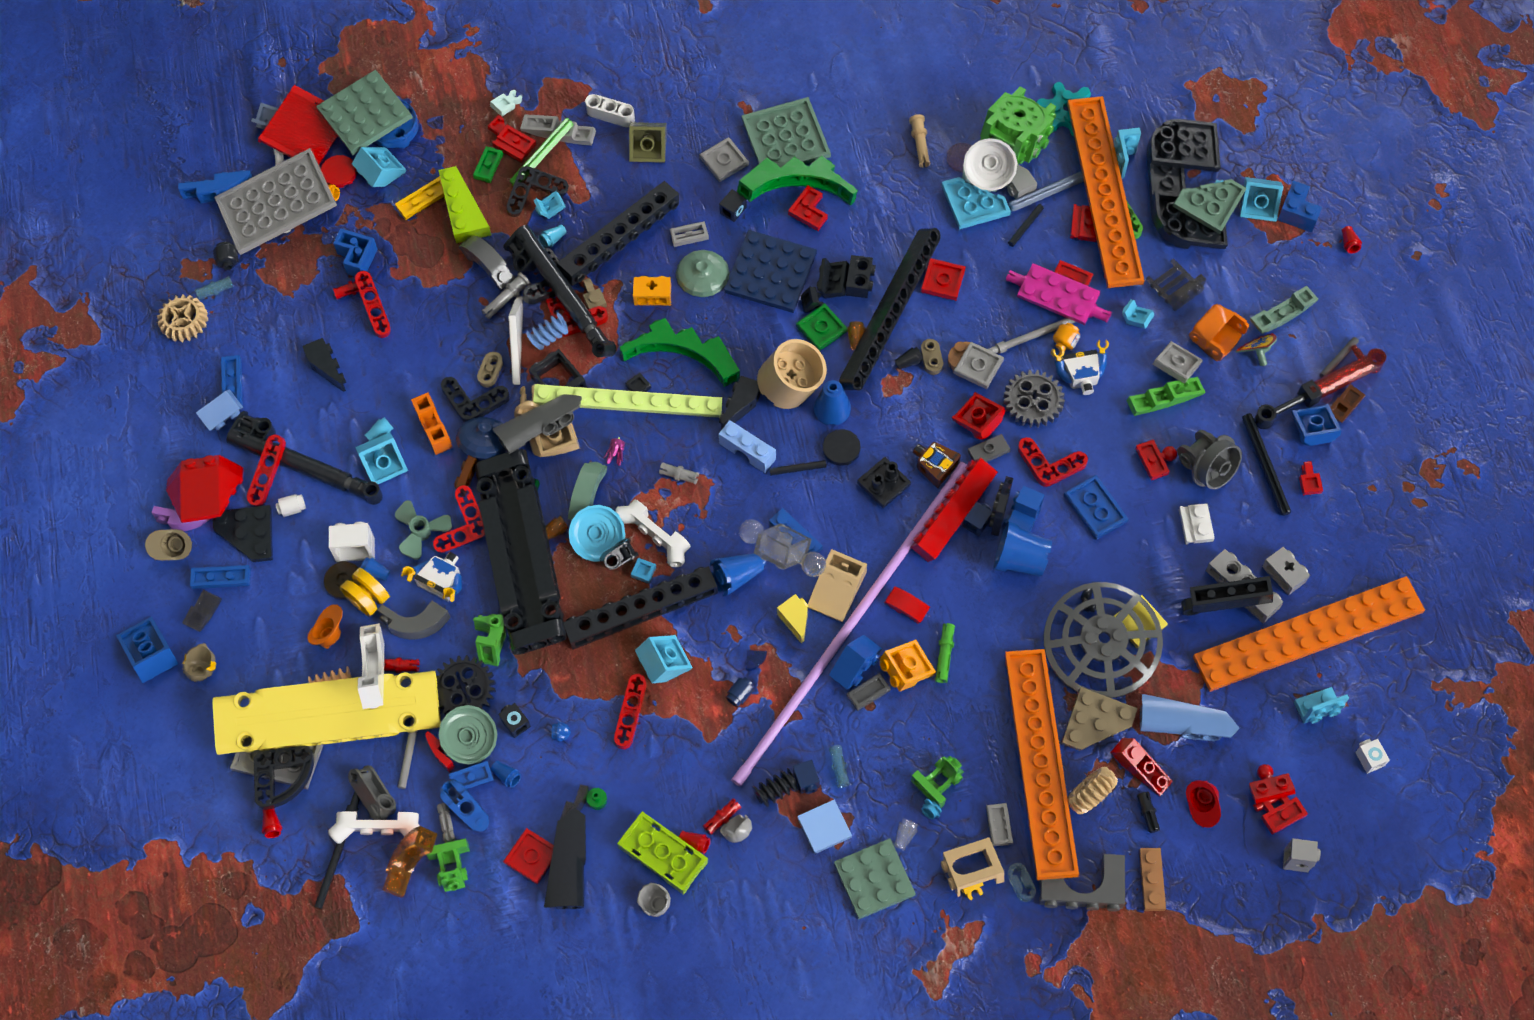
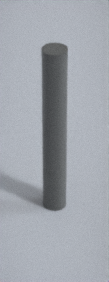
M1353 337L1319 374L1322 379H1326L1357 345L1359 340L1356 337Z

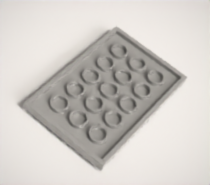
M310 148L215 196V200L240 255L337 206Z

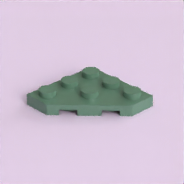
M1229 179L1220 183H1210L1196 188L1182 189L1173 207L1220 234L1247 188Z

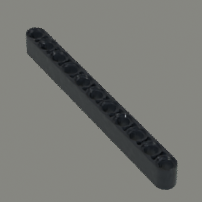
M924 228L917 231L839 379V383L844 390L859 391L865 385L940 241L941 235L937 228Z

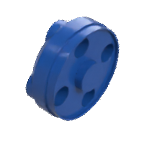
M400 100L413 118L373 143L385 148L401 149L406 148L410 144V141L417 134L419 127L417 115L410 104Z

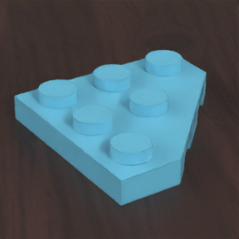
M960 177L942 182L941 186L959 230L1010 216L1011 214L1008 203L1002 195H995L988 192V190H982L965 182Z

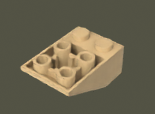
M831 549L808 602V608L843 622L867 573V564Z

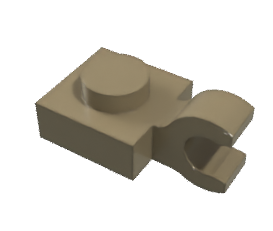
M590 278L583 280L587 292L583 294V298L588 309L597 306L607 307L600 288L595 290Z

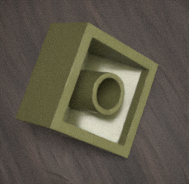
M631 122L629 126L630 162H665L667 123Z

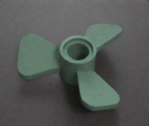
M410 500L404 501L395 512L396 520L409 525L411 534L400 544V552L415 560L421 558L422 541L430 537L431 531L446 532L452 529V521L449 515H443L428 522L425 517L416 515ZM419 526H424L422 530H416Z

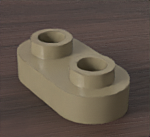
M926 339L921 344L924 369L927 373L936 375L943 369L940 346L936 340Z
M489 352L485 355L477 374L478 382L481 386L491 387L496 383L503 366L502 356L499 353Z

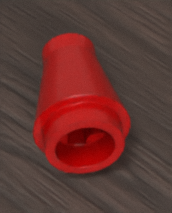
M1351 226L1344 227L1342 229L1344 249L1348 253L1358 252L1361 249L1362 241Z
M275 808L263 809L262 833L266 838L280 836L282 826Z
M682 831L679 835L680 839L700 853L705 854L707 852L710 838L706 834Z

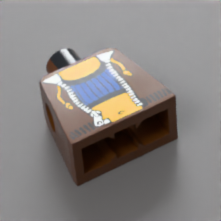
M932 442L927 449L921 444H917L913 450V453L919 457L917 469L937 488L941 486L960 463L961 454L937 442Z

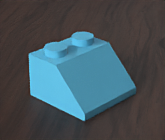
M361 147L352 162L357 172L372 187H385L407 171L385 147Z
M1245 177L1244 187L1247 189L1241 199L1240 217L1276 222L1283 191L1282 182Z
M390 432L355 447L370 481L380 484L408 471Z
M676 635L648 637L635 650L651 683L667 682L693 668Z

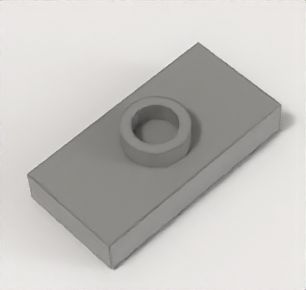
M1007 803L986 805L993 847L1012 845L1013 839Z

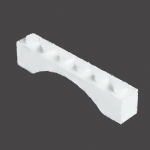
M380 623L360 627L362 677L358 678V692L363 709H374L383 706L385 643Z

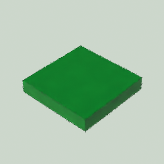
M825 303L796 323V327L819 351L848 332V328Z

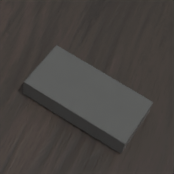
M879 673L849 691L846 696L855 709L859 711L890 692L891 688Z

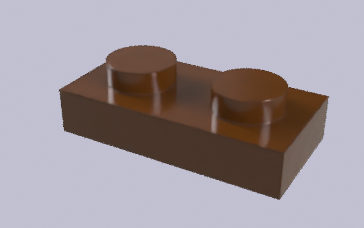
M468 455L467 460L463 461L460 477L457 476L454 483L456 489L462 485L470 486L475 474L474 465L478 462L477 458ZM461 489L459 496L465 497L467 491Z

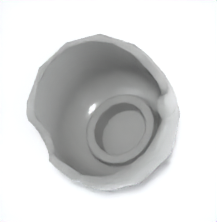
M739 814L721 827L720 832L726 840L737 843L749 836L752 830V822L747 815H744V818Z
M649 883L644 885L639 891L637 903L647 915L659 917L670 907L671 897L668 891L660 884Z

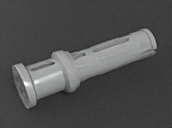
M519 272L511 283L506 284V289L481 310L482 313L486 314L485 317L490 319L513 296H519V292L525 286H529L530 281Z

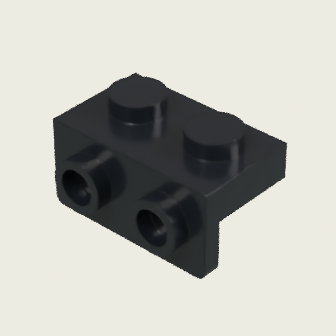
M822 258V263L819 267L820 276L817 282V289L824 298L845 296L850 265L847 261L830 263L827 258Z

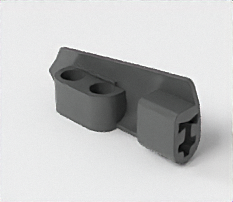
M563 394L495 427L493 432L497 435L507 453L510 454L526 445L525 442L541 433L546 436L552 435L572 423L574 420L573 411L580 408L582 397Z

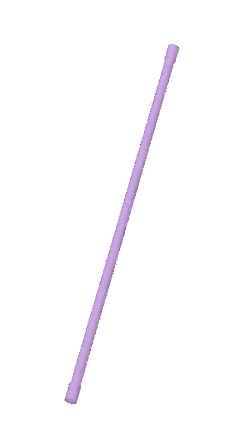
M960 462L955 468L947 483L759 744L731 780L734 784L741 787L756 763L907 555L914 543L913 538L924 530V523L934 516L935 508L945 501V494L955 487L956 479L966 472L967 469L965 467L967 464Z

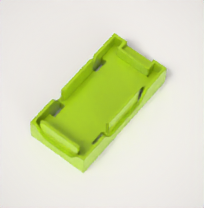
M643 811L617 843L619 849L634 860L640 861L683 895L708 863L706 856ZM686 847L691 853H693L692 855L688 853V851H686ZM635 850L640 854V856H637L632 851ZM667 873L668 875H670V876H671L672 878H674V879H672V880L669 879L668 877L665 876V874Z

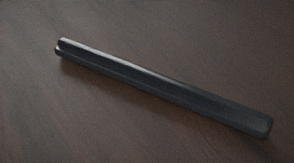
M1248 413L1242 416V419L1280 514L1282 516L1291 513V509L1252 414Z

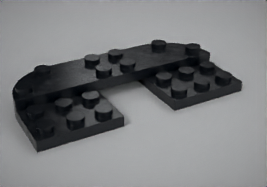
M1186 119L1168 120L1156 128L1147 144L1148 180L1153 224L1159 234L1176 247L1188 249L1190 246L1226 249L1228 246L1226 225L1219 234L1173 207L1182 189H1186L1184 168L1219 172L1221 169L1217 123Z

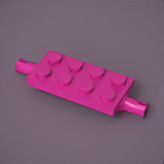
M1034 263L1027 275L1023 276L1010 270L1006 277V281L1020 286L1017 294L1018 298L1085 325L1088 318H1092V316L1107 323L1112 314L1111 311L1097 306L1096 302L1100 295L1099 290Z

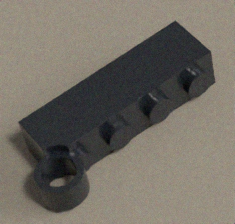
M1270 576L1190 587L1191 598L1181 601L1183 615L1192 616L1204 612L1273 603V589Z

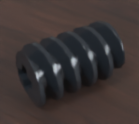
M787 768V773L783 770L780 771V777L774 774L773 781L767 778L766 785L759 782V789L752 786L757 800L766 807H769L768 800H771L774 804L776 803V796L782 800L783 792L790 796V788L797 792V783L789 768Z

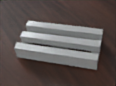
M705 221L670 229L674 247L709 240Z

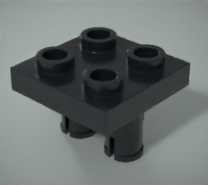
M884 457L857 480V484L884 508L911 485V481L898 470L897 463L890 462Z

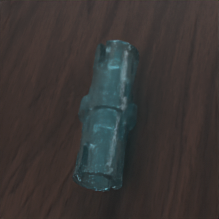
M230 276L216 282L211 281L210 284L195 289L199 300L213 294L218 295V292L234 287Z
M842 746L830 747L831 768L835 773L837 787L849 786L850 782L846 770L848 766L847 762L844 761Z

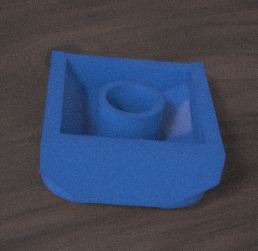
M1329 404L1292 410L1294 421L1300 433L1299 440L1302 444L1313 446L1330 443L1341 436L1342 430Z

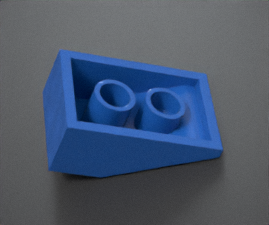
M152 616L116 635L142 683L179 664Z

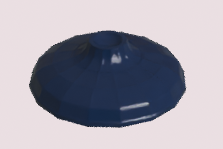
M488 417L472 418L464 422L457 430L456 442L458 447L465 454L480 459H488L506 453L507 451L493 432L495 427L503 423Z

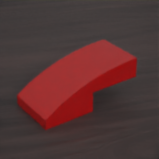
M896 586L893 587L884 602L899 614L904 613L917 624L921 623L930 608L923 601Z
M427 731L425 733L426 739L439 763L450 773L455 767L452 760L442 753L444 750L440 745V740Z

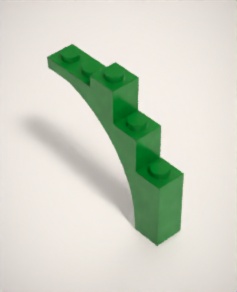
M822 155L810 166H806L804 162L794 156L781 168L775 162L766 158L739 180L737 192L751 202L761 194L776 188L809 185L813 188L831 192L849 205L855 202L858 190L842 179L840 175L834 172L835 165Z
M666 318L656 320L649 325V333H644L637 339L627 341L619 347L623 361L641 353L672 352L688 356L705 365L717 376L724 387L740 379V370L719 336L710 338L702 344L692 327L683 329L675 335Z

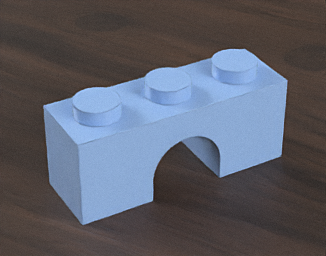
M730 420L719 433L720 445L734 454L737 450L741 451L749 458L751 465L764 473L767 472L776 460V449Z

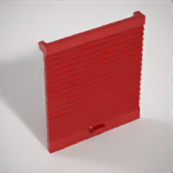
M294 85L259 136L258 142H263L291 158L310 148L318 164H320L338 135L316 107L324 102V100Z

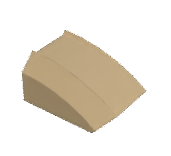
M572 423L552 435L546 436L541 433L529 440L533 454L539 457L554 456L580 449Z

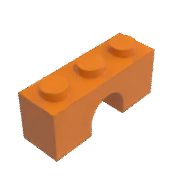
M429 392L411 399L414 410L435 455L453 448Z

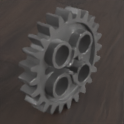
M1029 370L1028 375L1022 371L1021 377L1015 375L1014 380L1010 379L1009 385H1006V392L1003 395L1005 398L1003 404L1007 405L1005 410L1011 411L1010 417L1016 416L1015 422L1022 420V426L1028 422L1030 428L1033 423L1039 428L1041 422L1044 426H1047L1048 421L1053 423L1054 417L1058 418L1059 412H1062L1065 402L1063 399L1065 393L1062 392L1063 387H1057L1058 380L1052 382V375L1048 378L1046 377V372L1039 375V370L1035 374H1032V371ZM1041 390H1046L1048 393H1042ZM1020 404H1025L1028 407H1021ZM1038 407H1045L1046 409L1041 410Z

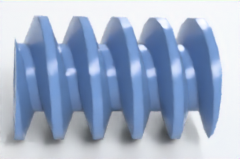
M556 313L557 319L553 316L550 317L551 323L548 320H544L545 327L541 323L538 324L539 330L533 327V334L529 331L526 332L528 339L537 349L542 350L544 345L549 346L550 342H555L556 338L562 337V334H568L567 323L560 313Z

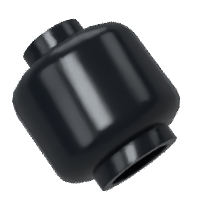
M220 242L213 249L215 264L219 268L230 270L239 262L236 246L230 244V242Z

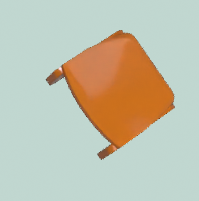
M1214 304L1194 325L1193 330L1189 333V337L1208 356L1215 361H1221L1236 346L1242 334L1247 332L1249 324L1247 320L1222 305Z

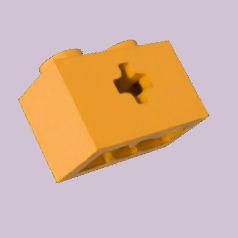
M665 276L634 277V305L671 306V278Z

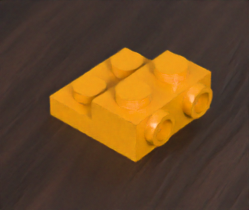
M917 640L887 650L879 659L881 669L887 671L890 676V684L894 688L897 687L899 692L915 686L917 682L929 678L936 673Z

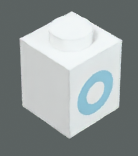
M1367 739L1359 744L1360 747L1355 752L1367 774L1384 767L1390 761L1378 739L1373 741Z

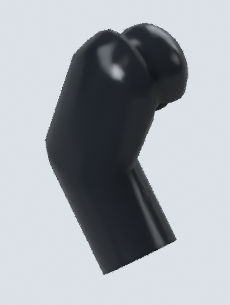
M1092 588L1083 590L1080 597L1082 603L1091 599L1093 594ZM1091 605L1084 610L1088 613L1095 612L1096 606Z

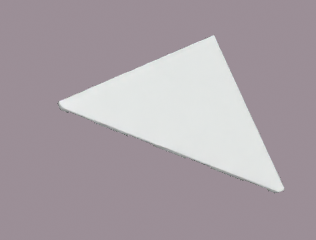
M523 296L516 297L508 316L512 381L514 385H520Z

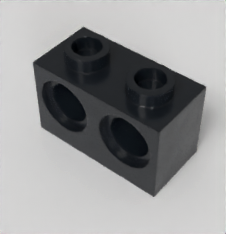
M851 255L846 296L868 298V291L872 292L873 281L870 279L871 276L875 275L876 265H872V257Z

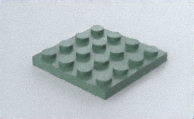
M376 70L316 106L320 114L352 155L359 152L361 147H367L413 118L408 109Z
M809 97L741 116L758 164L769 158L781 168L794 156L805 164L816 161L821 155L825 158L831 157V152Z

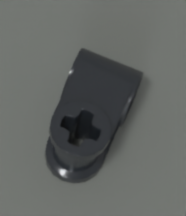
M628 537L603 552L600 556V564L607 569L614 570L624 563L633 560L639 554L637 551H634L630 544L631 540ZM610 555L614 557L612 565H608L606 562Z

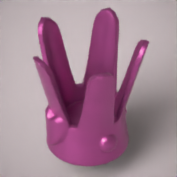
M620 437L610 441V447L604 456L605 458L609 452L607 464L611 463L616 453L617 465L620 466L621 461L623 462L625 442Z

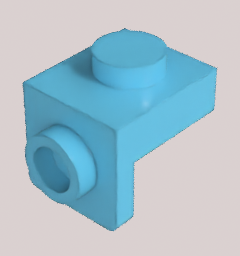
M556 191L542 201L537 198L534 199L536 212L548 219L566 207L560 194Z
M1130 299L1122 311L1127 324L1146 329L1154 317L1153 310L1137 307L1135 300Z

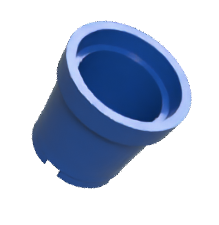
M1008 521L998 544L993 568L1003 572L1010 570L1041 577L1048 563L1047 557L1048 553L1051 552L1052 540L1020 529L1019 525Z

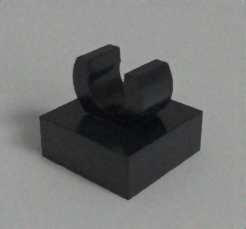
M809 286L801 295L804 312H811L814 308H819L824 304L819 301L822 295L817 292L816 287Z

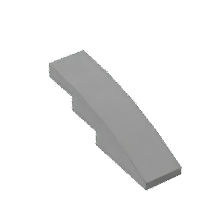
M525 114L520 129L526 133L548 138L562 121H559L558 116ZM572 121L573 126L560 140L561 142L592 146L596 130L595 127L578 126L576 122Z

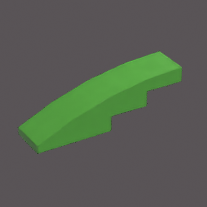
M1194 377L1189 378L1185 384L1179 380L1167 382L1164 387L1148 389L1145 394L1129 396L1126 401L1133 415L1137 416L1191 400L1205 394V390L1199 378Z

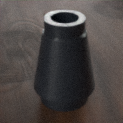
M911 347L894 361L900 370L920 364L923 357L918 347Z

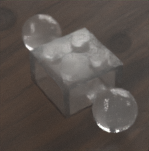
M753 519L746 520L740 526L739 535L741 539L748 544L756 543L754 554L760 556L762 560L769 561L775 564L776 567L784 570L800 563L803 572L811 577H817L824 572L826 568L825 558L818 552H809L812 539L781 523L764 530L761 523Z

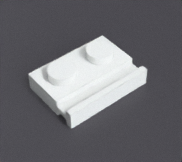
M1208 504L1188 505V507L1180 506L1179 514L1185 543L1213 542L1215 538Z

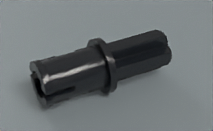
M1147 791L1137 794L1142 810L1141 816H1144L1148 831L1150 833L1159 831L1160 827L1155 814L1157 810L1152 804L1150 793Z

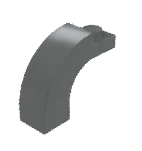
M472 235L458 246L468 261L476 262L486 271L499 290H502L507 283L515 279L506 267V262L482 238Z
M431 601L422 613L414 617H402L383 604L377 609L380 615L379 619L388 625L391 634L409 640L422 639L433 635L450 619L448 610L434 601Z

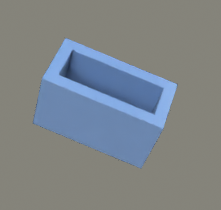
M229 389L197 411L196 414L209 431L214 429L218 431L226 425L224 421L229 418L232 420L241 413L239 410L244 407Z

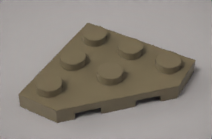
M1080 687L1061 744L1081 751L1119 732L1125 731L1132 727L1138 708Z

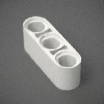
M595 94L587 96L585 100L587 114L590 117L623 127H629L631 122H635L634 109L629 104Z

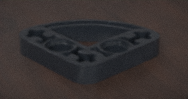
M296 746L263 750L255 755V802L261 809L267 810L282 806L295 798L304 789L314 767V753L310 747ZM303 752H306L309 755L306 756L305 760H303L301 757H295L296 761H294L293 753H295L296 756H302ZM282 754H289V760L286 763L279 762V757ZM266 757L268 761H265V764L262 765L259 761ZM303 766L296 781L287 790L275 796L274 770ZM264 775H268L270 781L265 785H261L259 779ZM262 790H266V795L270 798L266 800L265 804L260 801L264 799V792Z

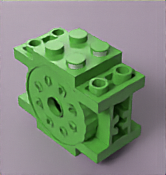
M1021 86L1012 95L1005 92L988 109L980 135V140L992 138L999 139L1008 144L1015 152L1018 164H1022L1024 161L1029 163L1033 158L1038 157L1041 149L1047 147L1049 143L1048 136L1054 129L1052 124L1056 117L1054 113L1056 105L1050 103L1046 108L1040 106L1034 100L1024 96L1026 89Z

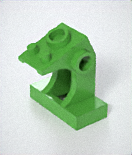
M478 615V617L473 618L475 630L489 634L487 637L478 635L476 638L479 661L482 660L484 664L498 667L500 652L506 638L503 615Z
M951 756L940 758L934 765L936 769L930 775L924 777L917 770L911 777V782L929 800L938 803L940 808L946 802V798L942 793L952 784L954 786L957 785L963 778L961 775L964 771L960 768L962 764ZM940 773L948 779L942 786H939L934 781Z
M466 838L425 847L429 860H439L441 870L437 874L439 886H443L445 892L465 888V880H468L466 868H462L460 854L470 852ZM456 863L457 868L455 870L446 872L445 865Z

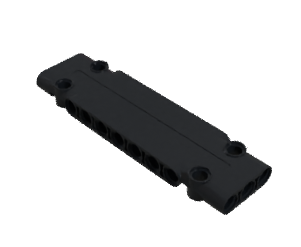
M517 449L510 454L504 453L479 461L474 465L478 481L477 490L481 496L479 506L499 606L505 618L504 625L508 630L512 654L520 655L560 643L567 638L563 623L564 614L559 604L561 596L540 498L534 484L535 479L531 474L527 451L525 449ZM555 610L554 614L549 615L551 611Z

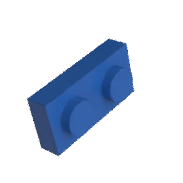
M488 761L449 774L450 780L459 781L466 789L494 780Z

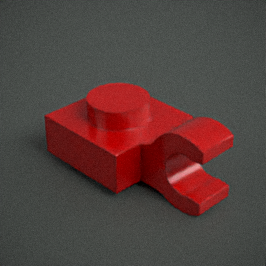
M1311 461L1303 462L1304 465L1301 466L1303 475L1299 477L1302 495L1321 494L1323 487L1320 473L1313 472Z

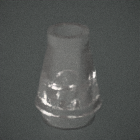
M903 818L902 822H899L894 846L905 851L907 845L917 833L918 825Z

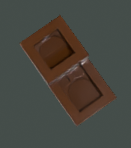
M1350 384L1330 407L1336 420L1343 423L1366 395Z

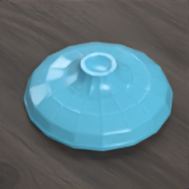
M602 505L587 506L580 510L571 520L568 531L570 544L574 551L582 558L593 562L600 561V556L603 552L625 539V527L619 514L610 507Z

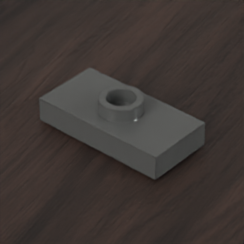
M1000 434L968 448V453L973 460L982 458L988 462L1009 453L1011 449L1003 435Z

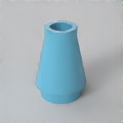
M559 225L542 231L541 235H539V240L544 247H552L567 234V231L563 225Z
M383 417L381 420H377L365 436L371 441L389 433L394 428Z

